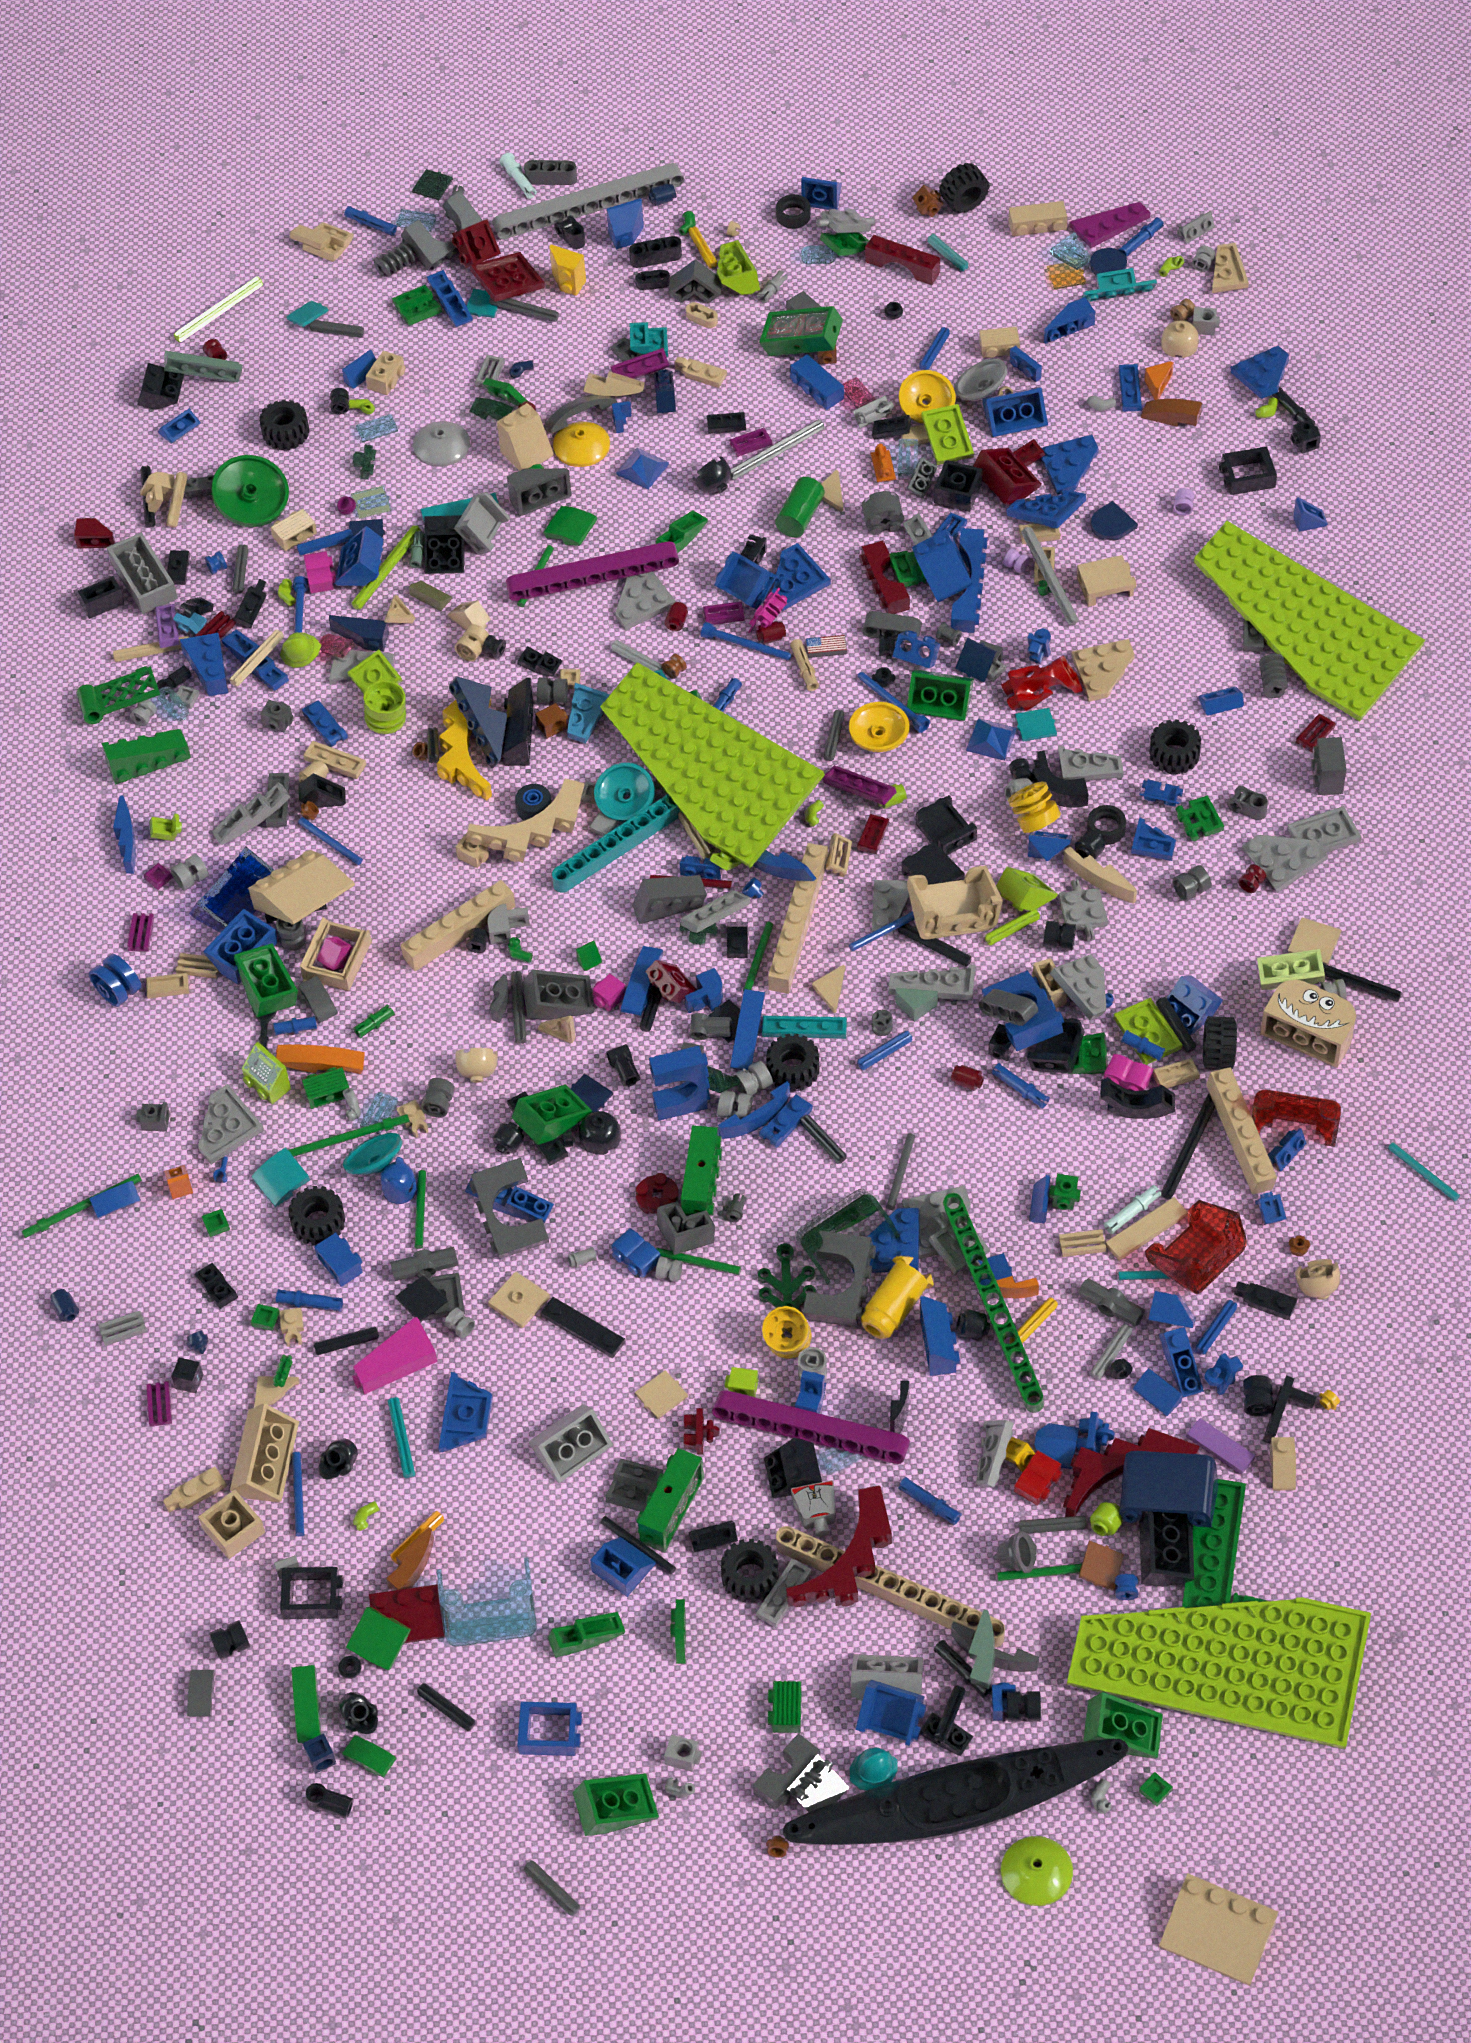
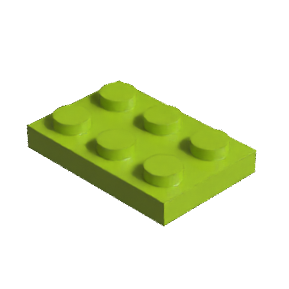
M959 404L921 413L937 465L944 464L945 460L954 462L974 457V451Z
M1151 998L1114 1013L1113 1019L1123 1034L1128 1030L1141 1038H1148L1149 1042L1165 1048L1161 1058L1182 1049V1043ZM1133 1048L1143 1064L1148 1065L1157 1061V1059L1143 1052L1142 1054L1138 1053L1137 1049Z

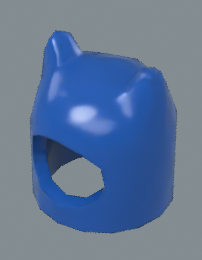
M397 1157L395 1162L387 1165L380 1176L383 1195L385 1199L394 1204L407 1203L417 1193L414 1172L401 1157Z

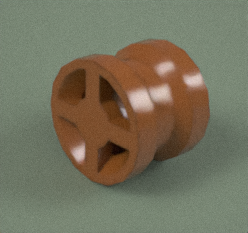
M673 654L669 661H665L662 664L663 671L672 679H676L679 676V672H683L687 668L686 662L678 654Z

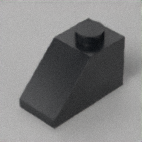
M311 774L298 785L299 801L302 803L311 801L318 808L344 806L346 804L345 787L317 774Z

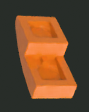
M1013 1276L996 1280L1003 1298H1027L1039 1294L1037 1278L1015 1283Z

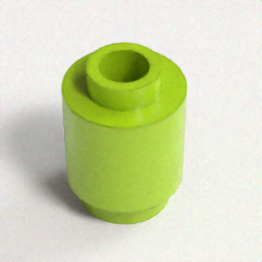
M902 784L890 785L895 787L897 793L885 805L877 803L878 806L886 809L903 803V800L907 799V794Z

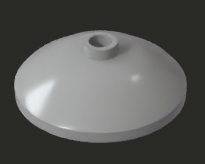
M996 358L986 359L974 364L958 378L955 384V393L960 399L967 401L979 400L991 395L1005 380L1007 366L1002 360Z
M437 421L424 426L417 432L413 440V449L416 457L423 463L436 467L449 466L459 462L466 456L470 448V439L467 431L462 426L449 421Z

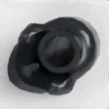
M346 1438L332 1442L320 1456V1476L328 1480L339 1475L345 1476L351 1472L358 1455L356 1445Z
M349 1692L340 1699L338 1710L345 1720V1728L362 1734L374 1733L378 1725L377 1706L370 1703L365 1696L358 1692Z

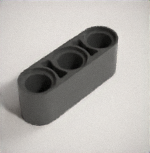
M529 160L524 164L525 176L532 185H573L578 180L576 164L573 161Z
M870 611L866 614L862 632L865 636L879 639V636H884L885 638L895 636V641H897L898 634L906 630L914 631L919 636L922 622L915 617Z
M999 989L991 990L978 1003L980 1010L985 1015L1019 1026L1025 1025L1038 1013V1007L1031 999Z

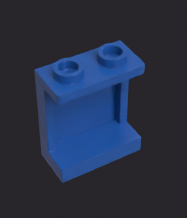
M733 551L726 558L722 571L716 576L714 586L743 601L748 606L758 609L762 605L777 575Z
M870 1680L865 1689L855 1730L865 1732L867 1729L905 1740V1745L910 1746L914 1740H918L921 1731L918 1722L919 1718L923 1719L927 1705L923 1704L925 1696Z

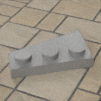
M336 649L329 684H337L336 681L346 679L347 682L352 681L347 672L374 652ZM382 653L393 666L394 654Z
M1058 746L1062 779L1085 778V781L1121 778L1124 775L1121 756L1099 752L1091 754L1083 752L1082 749L1073 751L1065 749L1064 746Z

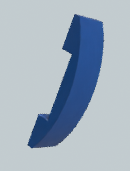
M788 1081L770 1092V1101L746 1117L740 1120L735 1114L718 1125L719 1136H722V1139L743 1136L770 1122L786 1105L790 1097V1084Z

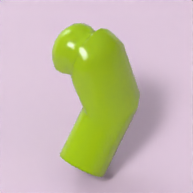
M1181 256L1167 258L1159 270V274L1162 277H1166L1170 270L1181 268L1184 264V258Z
M349 399V409H360L365 414H372L375 410L374 405L368 399Z
M285 578L280 583L277 594L288 606H293L296 599L290 594L292 581Z
M819 799L811 804L804 813L805 821L811 827L819 823V818L816 816L824 807V804Z
M376 1501L357 1510L353 1519V1525H356L358 1531L368 1527L366 1522L368 1516L380 1511Z

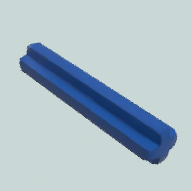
M940 328L919 363L921 370H929L950 335L948 328Z
M347 529L298 544L297 549L302 556L347 542L354 536L352 530Z
M909 1031L902 1032L857 1060L858 1066L861 1070L869 1068L912 1042V1035Z
M1232 1300L1225 1302L1196 1344L1195 1350L1202 1355L1207 1353L1236 1311V1302Z

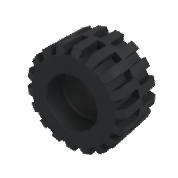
M973 163L959 164L957 167L952 168L941 180L942 183L939 186L942 198L954 212L966 213L969 210L975 209L986 199L985 196L988 195V190L990 189L989 181Z
M286 399L280 402L277 400L273 404H268L267 408L262 410L259 421L263 440L266 441L268 446L271 445L273 449L291 450L293 447H299V444H303L305 442L304 439L308 438L309 425L305 408L300 403H294L293 400L286 401Z
M1175 719V721L1166 720V723L1161 722L1159 727L1153 729L1150 738L1149 754L1155 767L1159 766L1160 771L1163 772L1165 770L1168 774H1171V772L1180 774L1182 771L1186 773L1188 768L1192 770L1200 758L1201 736H1199L1200 732L1198 729L1194 730V725H1188L1187 721L1179 722V719ZM1169 745H1178V746H1181V747H1183V748L1174 749V748H1170V747H1168V746H1169Z
M1208 1016L1205 1020L1203 1033V1065L1207 1070H1221L1230 1067L1233 1069L1237 1050V1024L1235 1018Z
M794 1033V1036L785 1034L784 1038L780 1036L777 1038V1042L774 1040L771 1042V1047L767 1049L766 1066L772 1081L775 1082V1086L779 1087L788 1081L791 1092H796V1089H800V1091L805 1090V1086L810 1087L812 1081L815 1082L817 1080V1075H819L820 1071L819 1053L817 1046H814L812 1040L808 1041L806 1036L799 1037V1034ZM789 1059H797L803 1062L797 1066L783 1064Z
M313 1186V1189H308L307 1187L304 1188V1192L301 1193L299 1191L296 1194L297 1198H292L288 1214L293 1233L296 1234L299 1240L303 1239V1243L308 1244L311 1242L312 1245L316 1246L317 1243L322 1242L334 1233H337L338 1236L341 1234L340 1230H343L345 1227V1214L338 1194L335 1195L332 1189L327 1191V1187L324 1186L321 1189L317 1186ZM323 1211L327 1213L319 1220L307 1219L313 1212Z
M744 1539L739 1540L738 1545L735 1542L731 1544V1550H725L724 1557L721 1559V1577L725 1591L728 1594L732 1593V1598L737 1599L739 1597L741 1602L745 1603L746 1600L755 1603V1599L759 1598L760 1601L765 1599V1595L770 1593L779 1579L778 1559H776L775 1552H771V1547L768 1544L764 1546L763 1541L760 1540L756 1543L754 1539H749V1542H744ZM747 1564H754L762 1569L761 1573L755 1577H744L737 1571Z

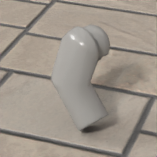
M1090 396L1087 399V404L1091 408L1102 412L1115 407L1116 401L1113 397L1103 400L1097 396Z
M347 1088L343 1091V1095L350 1110L346 1111V1116L350 1121H354L360 1117L361 1111L353 1089Z
M670 1777L666 1780V1792L675 1797L683 1799L695 1792V1786L692 1783L678 1786L679 1780L677 1778L673 1780L674 1778Z
M1105 1779L1099 1780L1091 1794L1094 1808L1101 1814L1111 1810V1802L1108 1803L1105 1796L1111 1784Z

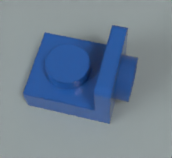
M630 401L612 404V417L616 433L624 432L623 424H627L626 417L632 416Z
M1273 1192L1260 1194L1261 1199L1255 1200V1204L1259 1205L1264 1225L1287 1219L1280 1194L1273 1195Z
M1006 1682L992 1685L993 1721H1002L1003 1712H1007V1691H1016V1685H1010Z

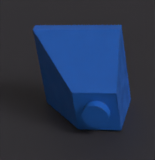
M641 198L606 209L608 235L616 250L634 244L644 228Z

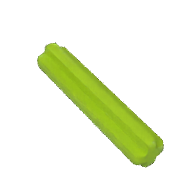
M1035 909L1034 911L1022 914L985 935L988 945L997 943L1039 920L1040 913Z

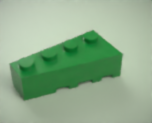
M181 729L155 733L154 737L137 736V740L127 741L126 738L120 739L118 743L110 745L109 742L101 743L107 766L115 785L191 758L188 744Z

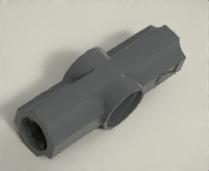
M454 1246L433 1252L423 1249L415 1252L413 1257L390 1262L395 1281L415 1276L420 1278L422 1275L428 1278L433 1276L436 1271L459 1266Z
M1089 1278L1084 1280L1078 1291V1296L1096 1305L1104 1315L1108 1317L1116 1316L1134 1327L1139 1325L1145 1314L1144 1308L1127 1300L1118 1289L1112 1287L1107 1289Z

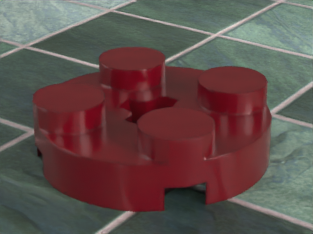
M664 1173L648 1176L636 1186L637 1205L646 1214L652 1213L657 1216V1207L677 1202L679 1198L677 1184ZM655 1192L661 1193V1198L652 1196Z

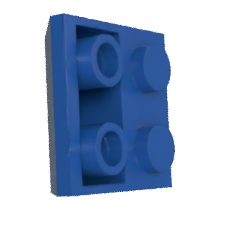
M1192 975L1181 976L1167 997L1190 1035H1193L1205 1024L1207 1017L1213 1016L1223 1002V999Z
M621 1537L604 1543L590 1559L592 1572L626 1597L632 1593L656 1565L654 1560Z

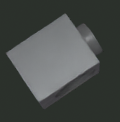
M1194 307L1193 326L1198 331V334L1215 335V328H1219L1220 316H1216L1217 308Z
M671 1734L664 1755L665 1765L693 1772L695 1764L699 1765L702 1751L699 1750L698 1741ZM682 1751H687L690 1753L688 1756L685 1757L678 1755Z

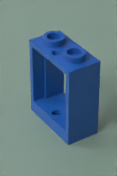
M521 1701L517 1743L519 1755L575 1756L576 1748H580L581 1734L577 1733V1726L582 1725V1711H578L577 1703ZM531 1715H570L568 1741L530 1740Z

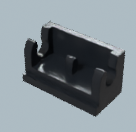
M749 535L748 539L756 543L747 541L741 555L759 565L767 551V538Z

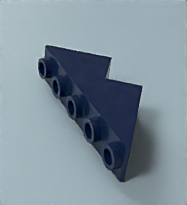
M456 676L449 684V691L454 695L459 710L466 718L467 725L472 730L477 745L482 749L487 764L494 768L501 760L507 713L489 708L491 686Z

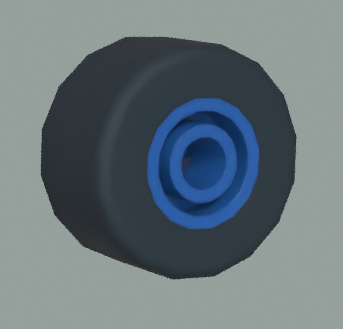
M540 784L525 785L515 795L516 812L523 821L539 814L552 803L549 790Z

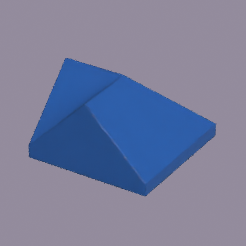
M808 177L801 178V196L809 201L811 207L838 210L842 187L841 182Z
M636 448L618 469L616 475L649 490L667 468L669 462Z
M978 718L966 751L1005 761L1017 728Z
M1043 831L1031 832L1029 835L1028 857L1049 861L1071 843L1073 835Z
M1159 1291L1154 1292L1149 1320L1193 1328L1196 1317L1179 1293L1174 1295Z

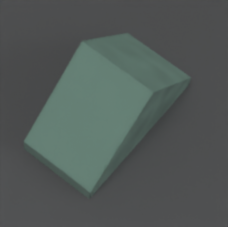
M896 988L895 1003L915 1022L937 1007L938 991Z

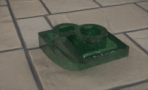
M476 397L469 412L484 420L489 415L499 421L510 414L513 407L496 400Z

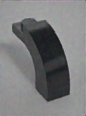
M1045 750L1036 751V760H1033L1032 783L1046 782L1048 786L1047 791H1050L1052 794L1049 800H1054L1058 806L1068 808L1088 806L1089 793L1085 778L1065 780L1055 776L1049 769Z
M1108 1077L1101 1080V1099L1108 1103L1107 1110L1113 1114L1133 1119H1153L1175 1112V1093L1163 1085L1145 1091H1132L1121 1087Z

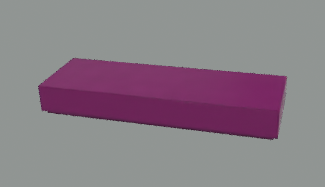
M664 348L610 366L613 373L632 379H637L670 367Z

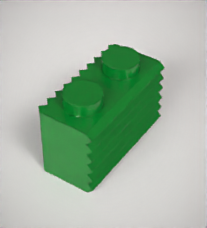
M333 1067L318 1075L310 1074L305 1079H302L303 1088L311 1109L345 1099L343 1091L350 1088L343 1067Z
M773 1681V1689H768V1703H773L772 1711H768V1725H772L773 1733H801V1681Z

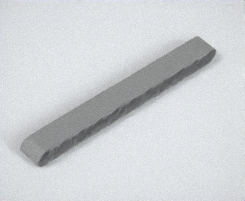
M669 163L500 214L492 220V225L500 239H508L554 225L556 222L560 223L566 220L569 215L577 218L646 197L650 193L651 188L666 183L668 185L673 184L674 188L679 187L684 182V176L676 163Z

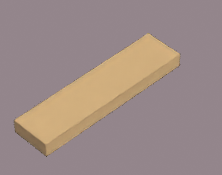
M1173 1197L1108 1240L1106 1247L1120 1261L1188 1216V1211Z

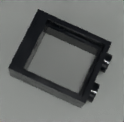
M1267 446L1222 454V460L1219 462V471L1221 474H1224V486L1229 489L1230 495L1276 488L1277 473ZM1253 463L1260 464L1263 474L1235 478L1232 467Z
M338 1567L282 1568L280 1612L283 1620L338 1618V1610H342L343 1606L342 1596H339V1589H343L344 1586L343 1575L339 1574ZM331 1580L330 1604H293L294 1581Z

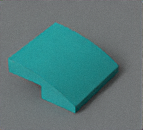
M648 322L629 323L630 350L640 354H647L664 348L666 357H668L667 327L648 328Z
M286 1147L269 1158L251 1176L274 1207L293 1197L292 1192L310 1181L309 1175Z

